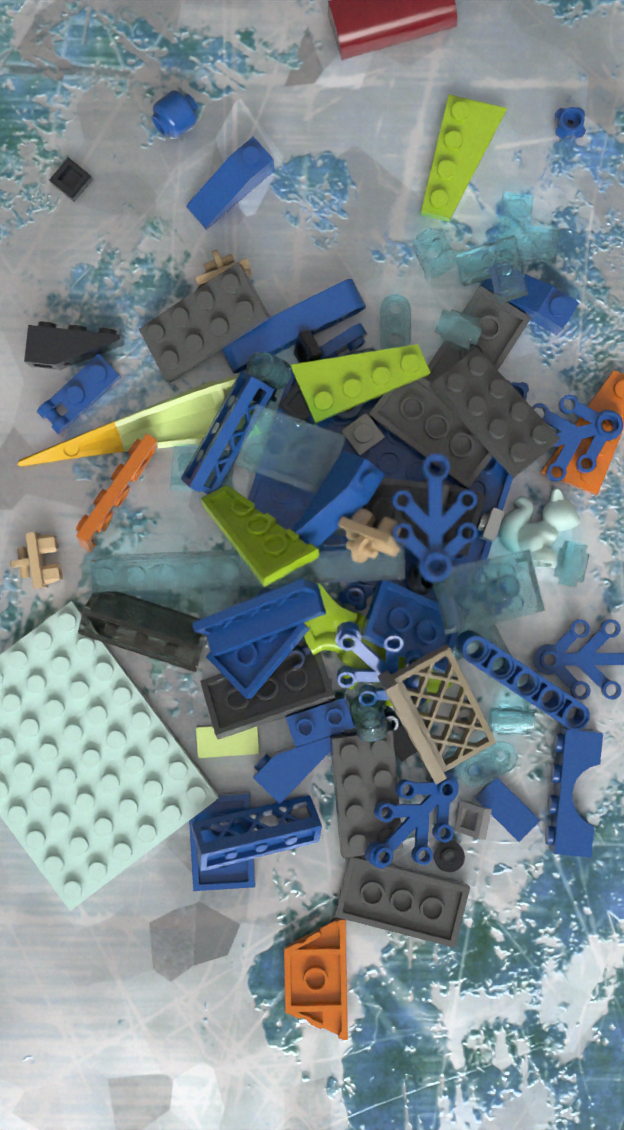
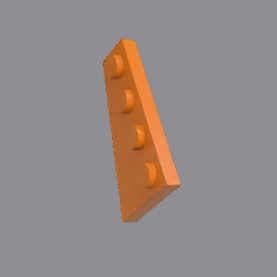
M613 370L587 407L598 413L603 410L617 412L623 420V429L624 374ZM581 417L574 423L578 427L590 424ZM604 420L602 428L605 431H610L611 423ZM622 432L614 440L605 442L596 458L595 469L585 474L580 473L576 469L575 463L578 457L586 454L594 436L582 439L566 468V476L560 482L590 494L598 495ZM565 444L556 448L554 454L539 472L540 474L546 476L548 466L555 463ZM586 458L581 460V466L584 469H589L591 466L590 461ZM553 467L551 469L552 476L559 478L561 470L558 467Z
M146 433L142 441L137 439L128 452L131 456L126 464H119L111 476L113 482L108 490L102 489L93 503L96 507L90 516L85 514L77 524L75 530L78 533L76 537L80 546L88 552L92 553L97 545L92 542L97 532H105L111 523L113 516L112 508L114 506L118 508L127 498L131 489L128 486L130 480L135 483L139 479L158 448L157 439Z

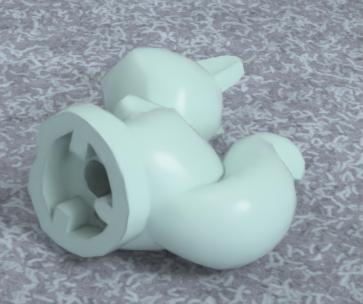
M557 487L552 490L550 501L543 508L541 522L529 523L534 514V506L529 498L522 496L514 501L518 509L509 512L500 524L499 536L501 542L512 553L521 555V563L526 566L545 569L556 568L558 555L551 548L553 543L556 542L558 531L572 529L581 522L574 505L569 500L564 499L562 491Z

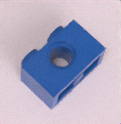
M344 695L335 697L336 700L285 717L295 747L355 727Z

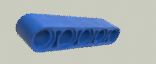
M347 279L270 317V319L221 351L232 373L236 374L296 345L299 332L310 330L314 336L360 313L366 308V305L353 279Z
M465 631L457 637V652L465 660L572 730H580L588 724L590 712L584 704L477 632ZM473 640H478V649L474 653L468 654V644ZM498 657H503L502 667L492 670L493 661ZM523 674H528L527 682L523 686H517L518 678ZM552 690L551 699L548 702L542 703L543 694ZM576 707V714L572 718L567 719V712L571 708Z

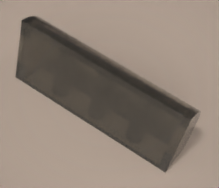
M100 585L97 586L83 608L77 633L193 672L197 671L208 643L206 634L194 632L192 625L193 622L201 618Z

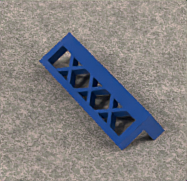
M241 370L180 478L188 487L206 494L218 490L275 389ZM261 388L263 392L258 401L251 403L257 390ZM244 415L245 424L243 425L242 429L235 431L236 427L238 426L240 420ZM229 442V452L226 456L220 457ZM214 469L215 476L208 487L204 484Z
M302 578L195 621L192 625L194 632L206 634L211 655L219 656L327 613L319 585Z
M310 795L283 801L280 804L274 803L191 823V830L198 849L197 862L200 872L318 843L322 829L321 821ZM306 807L309 817L297 819L290 814L293 809ZM268 815L281 819L278 825L271 827L261 823V820L264 816ZM238 822L251 826L248 832L242 834L231 830L234 823ZM213 829L221 833L217 840L204 843L201 831Z

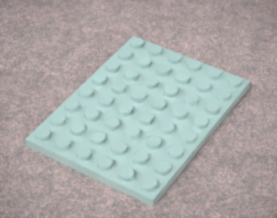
M74 601L69 602L0 655V817L69 911H71L219 798L217 792Z

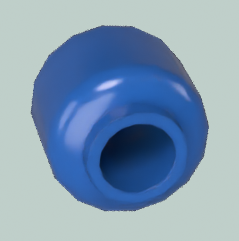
M172 90L153 105L151 119L157 130L164 137L169 135L172 138H178L196 124L197 116L195 111L198 107L188 93L183 95L179 91Z

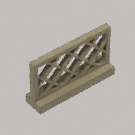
M447 644L392 675L387 670L377 676L435 784L447 779L444 772L497 743ZM446 656L449 663L445 673L433 672L434 663ZM413 674L422 676L417 689L405 687L402 681ZM429 678L442 680L437 694L424 691ZM449 682L457 683L461 686L456 698L444 695ZM421 697L434 700L429 713L417 710ZM441 702L453 704L449 717L436 715ZM461 706L472 708L468 721L456 719ZM434 721L446 723L441 736L429 733ZM453 725L465 727L461 740L448 738ZM473 729L483 731L486 736L476 743L468 742ZM445 745L457 746L455 754L443 760L441 755Z

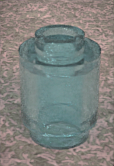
M443 309L435 333L440 334L441 339L468 349L471 343L477 345L483 327L478 326L480 320L478 318L454 309L451 312Z
M257 352L247 362L249 375L272 388L281 389L290 380V364L273 354Z
M571 541L563 542V547L559 548L557 565L553 577L559 578L558 584L576 587L577 582L584 583L590 555L587 553L588 545Z
M498 704L497 707H490L489 728L491 732H497L498 735L528 736L529 730H534L535 713L534 711H529L528 705Z

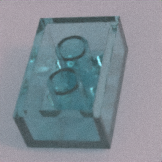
M256 403L235 465L317 493L340 456L346 436Z
M530 549L453 566L446 579L440 582H433L446 635L545 611Z

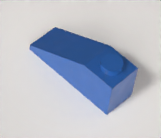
M252 136L228 157L186 205V208L207 230L274 172L273 158Z
M497 261L481 285L531 317V321L555 336L563 330L580 303L556 287Z
M343 450L293 531L313 545L319 546L339 528L338 523L342 517L349 519L369 502L385 474L366 459Z
M339 732V733H336V734H333V735L344 734V733H343V732ZM327 736L295 747V745L276 751L271 757L265 754L255 764L254 768L257 771L254 773L253 778L280 804L331 752L330 737Z

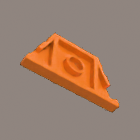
M338 918L284 946L285 1012L298 1019L303 1018L309 1024L319 1029L324 1028L337 1034L338 1038L342 1040H348L346 920Z

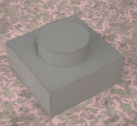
M367 413L341 431L359 457L385 438Z
M493 507L488 510V513H482L477 525V530L481 531L479 539L487 542L495 541L505 511Z
M460 801L454 831L476 839H486L492 809L469 801Z

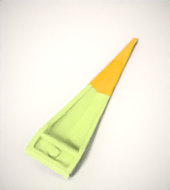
M239 375L207 382L22 458L18 461L17 465L26 466L94 455L127 452L137 439L142 441L146 433L157 439L158 448L198 445L201 443ZM244 415L240 420L238 426L236 427L235 431L242 429L243 425L245 424ZM258 420L248 437L262 434Z

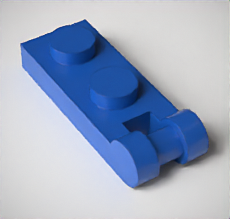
M98 353L52 398L44 402L37 409V413L43 419L47 418L53 424L51 428L57 434H61L121 377ZM62 404L69 410L63 416L56 411Z

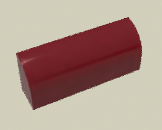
M455 0L328 1V18L341 60L457 26Z

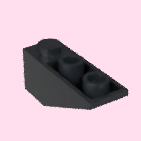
M40 321L38 326L28 325L24 362L30 367L63 370L91 359L98 353L101 355L124 346L125 340L114 329L99 328V332L87 331L86 327L80 325H69L68 329L56 328L57 325L55 323Z

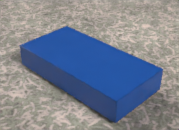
M496 776L474 797L482 806L492 809L491 815L518 842L541 821Z

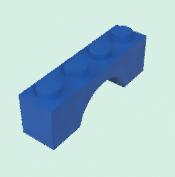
M560 726V733L555 734L554 752H558L557 764H553L551 768V782L555 783L554 795H550L548 799V813L552 814L551 826H546L545 844L549 845V849L554 854L592 858L594 826L581 818L573 804V788L576 780L585 770L601 763L603 733L598 730H572L568 727Z

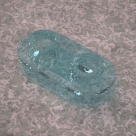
M389 295L381 303L380 347L382 350L410 345L411 307L409 301L402 295ZM398 305L401 308V312L394 314L390 311V307ZM398 335L401 338V342L393 344L390 341V337Z
M364 694L363 696H365V697H370V696H372V695H371V694ZM355 697L350 702V710L357 736L367 742L378 741L384 738L388 733V727L380 700H377L372 706H364L359 702V697Z
M496 741L497 743L460 763L458 771L461 780L469 787L478 788L506 774L517 764L518 754L516 749L508 742ZM498 751L506 753L503 761L496 760L495 756ZM473 765L479 767V773L475 776L469 775L468 772L469 768Z

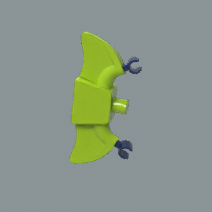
M312 580V582L319 585L327 614L304 622L310 627L309 631L304 635L307 645L304 647L296 645L287 657L294 653H298L302 657L294 662L292 667H301L305 662L306 656L310 653L315 655L320 651L330 650L336 652L337 657L354 669H372L352 650L346 651L340 648L336 643L335 636L337 626L343 622H354L362 630L366 616L359 611L355 613L339 606L320 583ZM361 638L362 642L381 659L386 661V649ZM400 655L398 671L406 667L405 658ZM344 675V676H342V677L345 678V679H347V678H350L351 676H350V675ZM429 678L426 684L427 692L437 694L442 680ZM356 682L352 687L348 688L353 691L358 682ZM452 682L448 683L446 690L451 687ZM427 699L425 703L432 701V699ZM384 700V705L387 707L379 713L380 726L383 728L384 722L392 719L391 727L395 731L399 726L395 710L390 700Z

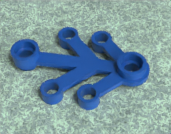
M566 395L560 399L558 403L560 412L566 415L574 413L590 424L578 427L549 411L545 404L537 403L532 406L533 409L541 408L544 412L542 419L547 425L560 431L556 433L560 440L553 447L565 444L555 463L548 466L546 470V476L552 482L564 479L566 468L582 439L594 436L586 454L578 457L575 463L576 469L580 473L585 474L595 469L596 458L605 442L614 440L623 430V420L617 412L603 410L598 413L578 402V399L573 395ZM568 399L573 402L572 410H567L564 407V400ZM604 420L611 423L610 431H605L602 428ZM583 458L590 461L591 466L589 469H584L581 466ZM553 467H558L561 470L559 478L552 476L551 469Z
M433 454L424 459L421 467L423 475L428 479V516L413 502L409 492L398 491L392 496L393 507L397 510H403L428 535V549L413 536V530L408 524L401 523L395 525L392 529V537L396 542L404 543L420 559L419 571L426 580L440 582L446 579L451 572V559L466 543L476 539L477 529L471 523L460 524L456 529V536L443 549L442 535L466 510L473 509L476 506L477 496L469 490L461 491L456 496L454 505L442 516V479L448 475L450 465L445 456ZM431 462L438 463L440 469L437 474L430 472L429 464ZM400 494L405 495L408 500L404 507L397 504V497ZM465 494H468L472 499L471 504L467 507L461 502V498ZM400 527H404L408 531L407 537L403 540L397 536V530ZM464 527H469L472 531L471 537L468 539L462 537L461 532ZM434 559L440 563V568L436 572L431 571L429 568L430 562Z
M613 619L604 620L600 625V629L577 653H565L577 638H584L590 632V626L585 620H574L570 624L569 630L554 645L545 644L535 651L533 656L535 668L545 675L555 674L570 689L571 695L574 698L584 700L591 693L590 686L586 682L578 681L565 667L578 666L601 689V693L605 698L617 699L621 695V686L617 682L609 680L595 665H624V653L595 652L609 638L619 635L621 631L620 624ZM582 623L585 629L582 634L578 635L575 632V625ZM608 623H613L615 626V631L612 634H608L605 630ZM547 654H552L554 656V663L548 666L545 664L544 658ZM582 684L585 687V693L578 696L575 689L578 685ZM613 684L616 687V692L609 696L606 688L608 685Z
M343 622L337 626L335 631L337 645L343 650H352L372 668L354 669L350 666L339 668L337 671V682L340 686L348 688L352 687L356 682H380L377 678L378 675L387 670L391 675L398 671L399 650L404 645L403 635L400 631L390 630L385 633L386 661H384L361 641V630L356 623ZM391 639H397V640H399V641L396 642V643H390V642H389V640H391ZM418 649L409 650L405 655L406 666L413 663L410 661L411 659L424 657L423 652ZM413 674L406 680L404 679L402 681L404 686L417 689L420 675ZM350 675L351 677L345 679L342 676ZM368 684L359 688V702L364 706H372L377 700H389L383 688H375ZM364 694H372V696H370V697H365V696H363V695H364ZM421 697L418 707L423 705L427 698Z
M444 772L447 779L438 784H435L433 779L430 782H412L407 779L399 780L395 786V792L399 797L409 800L416 794L428 795L420 804H389L385 801L376 804L374 815L383 822H390L393 818L397 817L407 818L385 842L373 841L368 845L365 857L371 865L376 868L387 867L393 860V852L415 828V847L411 852L412 859L420 865L429 864L433 858L432 850L428 847L429 814L436 806V824L432 829L433 837L443 843L449 842L452 839L454 831L448 825L449 805L456 798L459 790L458 781L453 775ZM408 784L409 791L403 794V787ZM445 784H447V785H448L447 790H446V792L443 794V792H442L443 786H444ZM384 807H387L388 813L382 817L381 811ZM445 827L446 833L443 837H440V831ZM425 850V856L419 859L420 852ZM385 851L384 858L379 861L380 853Z

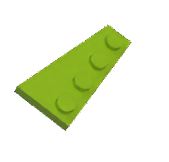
M448 95L420 215L450 222L508 108Z
M418 344L291 365L293 374L315 424L426 377L431 373Z
M229 485L201 498L202 507L264 587L319 557L318 548L311 543L305 544L299 539L298 534L291 529L286 530L276 523L274 517L268 513L263 514L255 508L253 502Z

